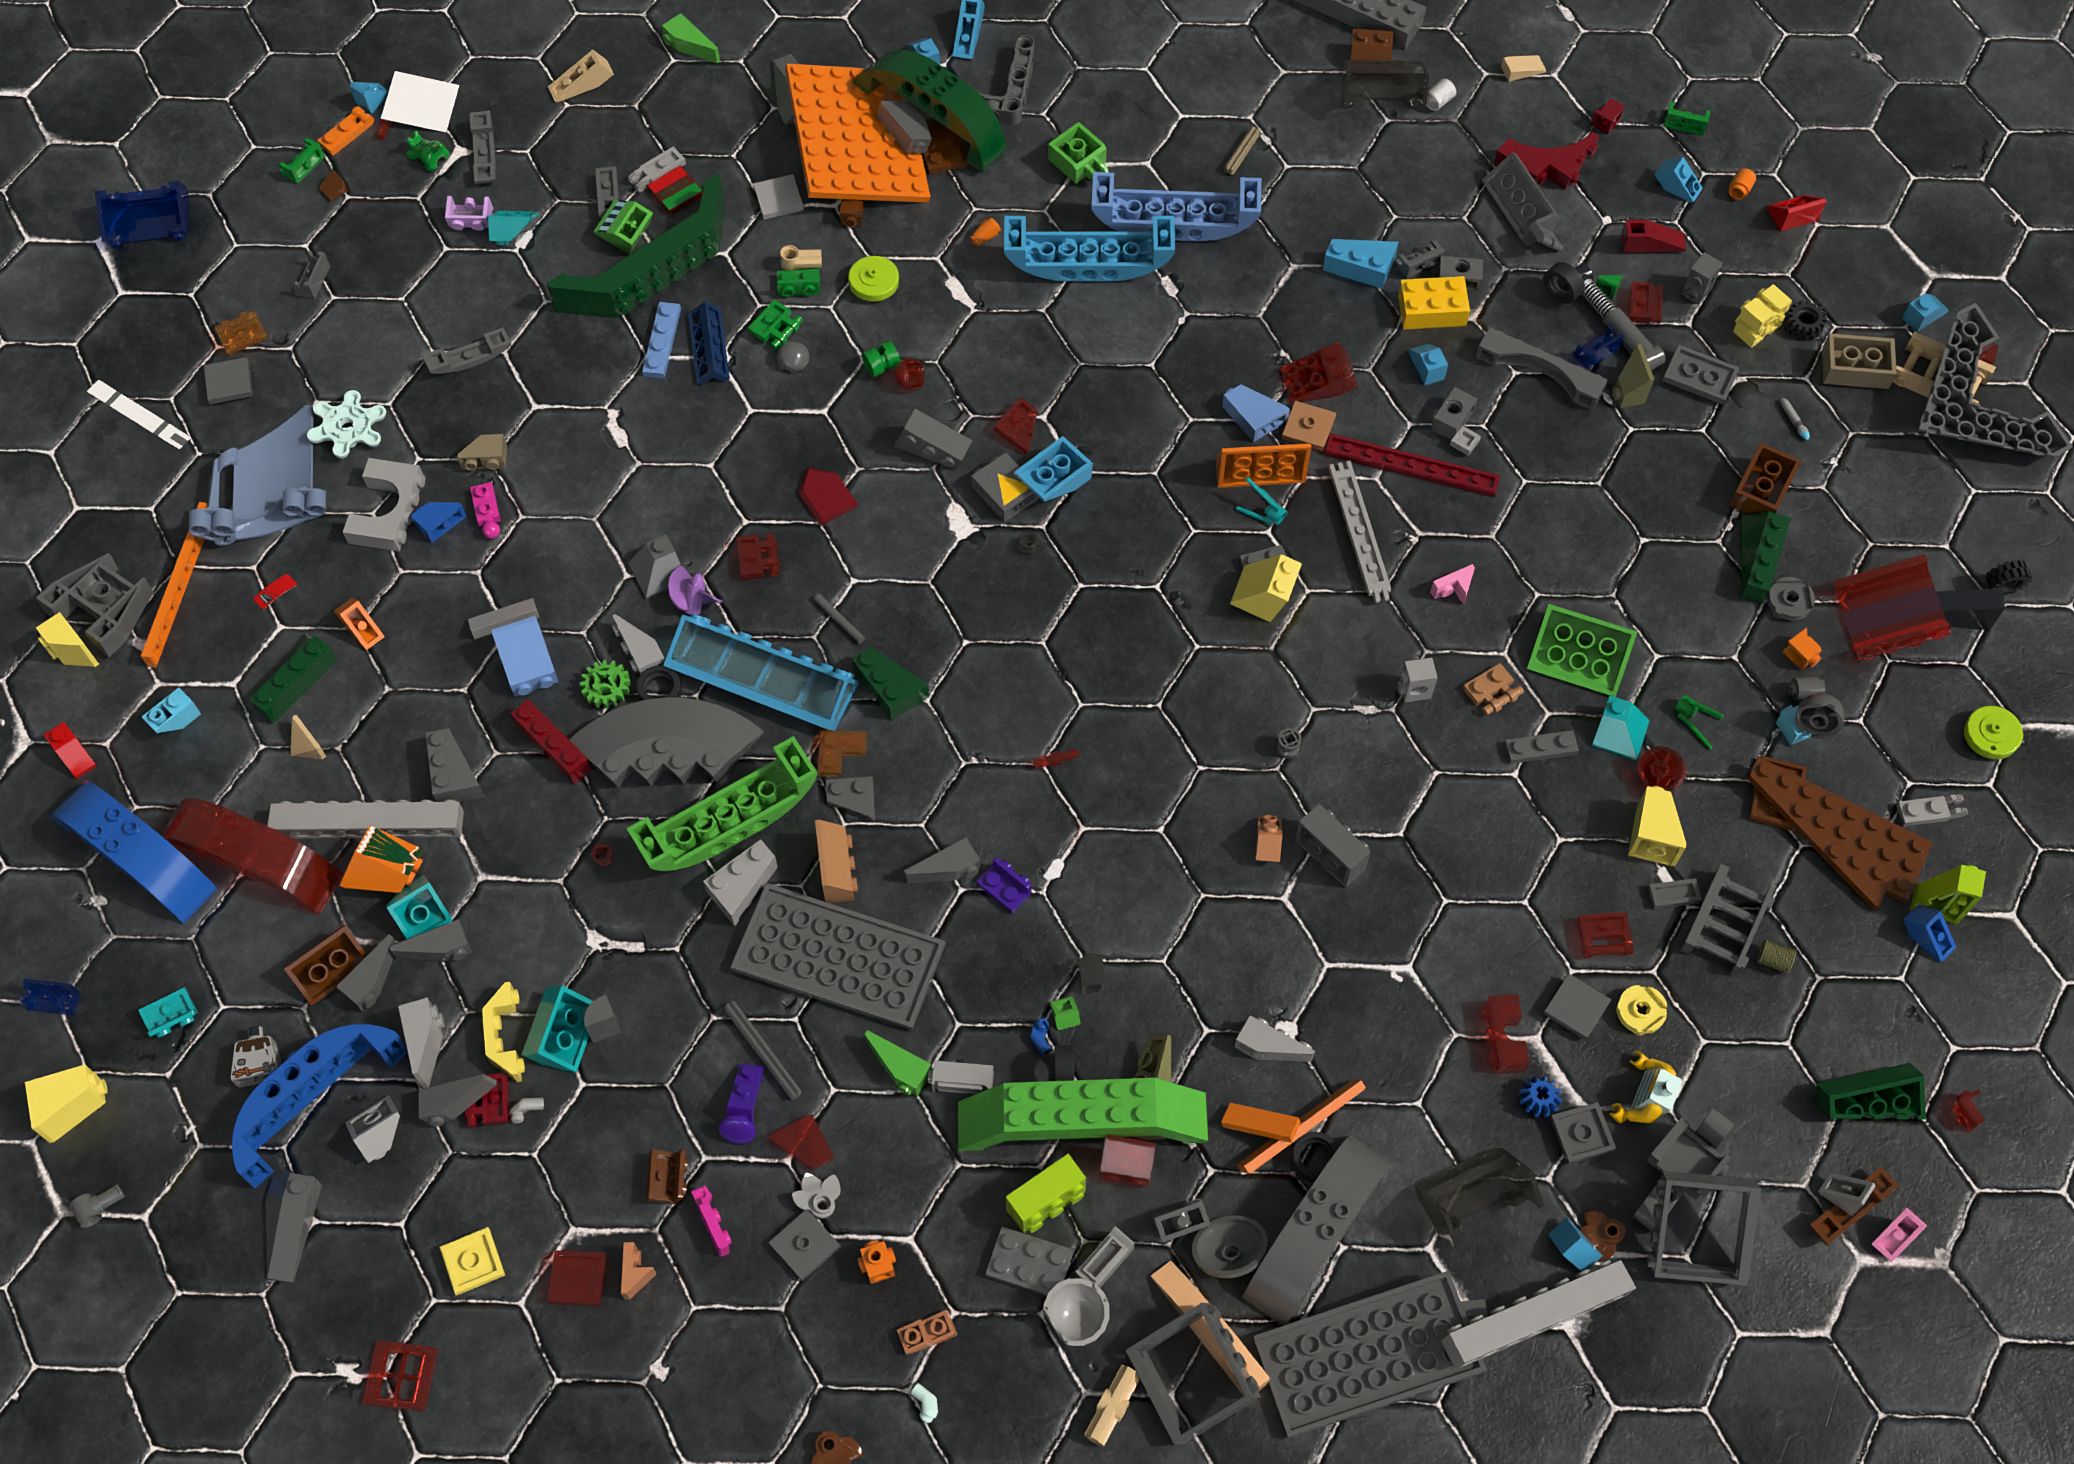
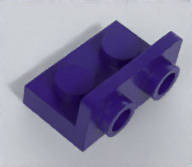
M995 857L992 860L993 865L977 881V886L1013 914L1031 895V883L1024 875L1015 873L1007 861H1001Z

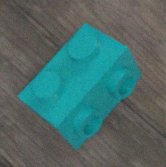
M186 987L138 1010L149 1031L147 1032L149 1037L156 1034L157 1038L172 1032L170 1027L177 1023L182 1027L194 1021L193 1015L198 1013Z

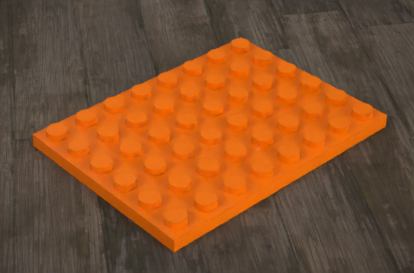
M786 64L785 72L809 198L929 203L930 192L922 154L907 153L877 118L881 101L908 100L883 83L870 94L855 86L853 80L867 68Z

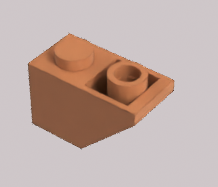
M1273 815L1258 817L1256 860L1280 862L1282 845L1281 819Z

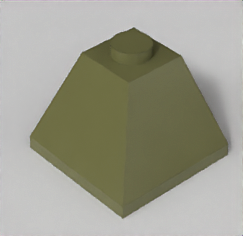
M1637 344L1617 380L1616 386L1613 388V397L1618 401L1620 408L1645 404L1654 382V377L1642 344Z

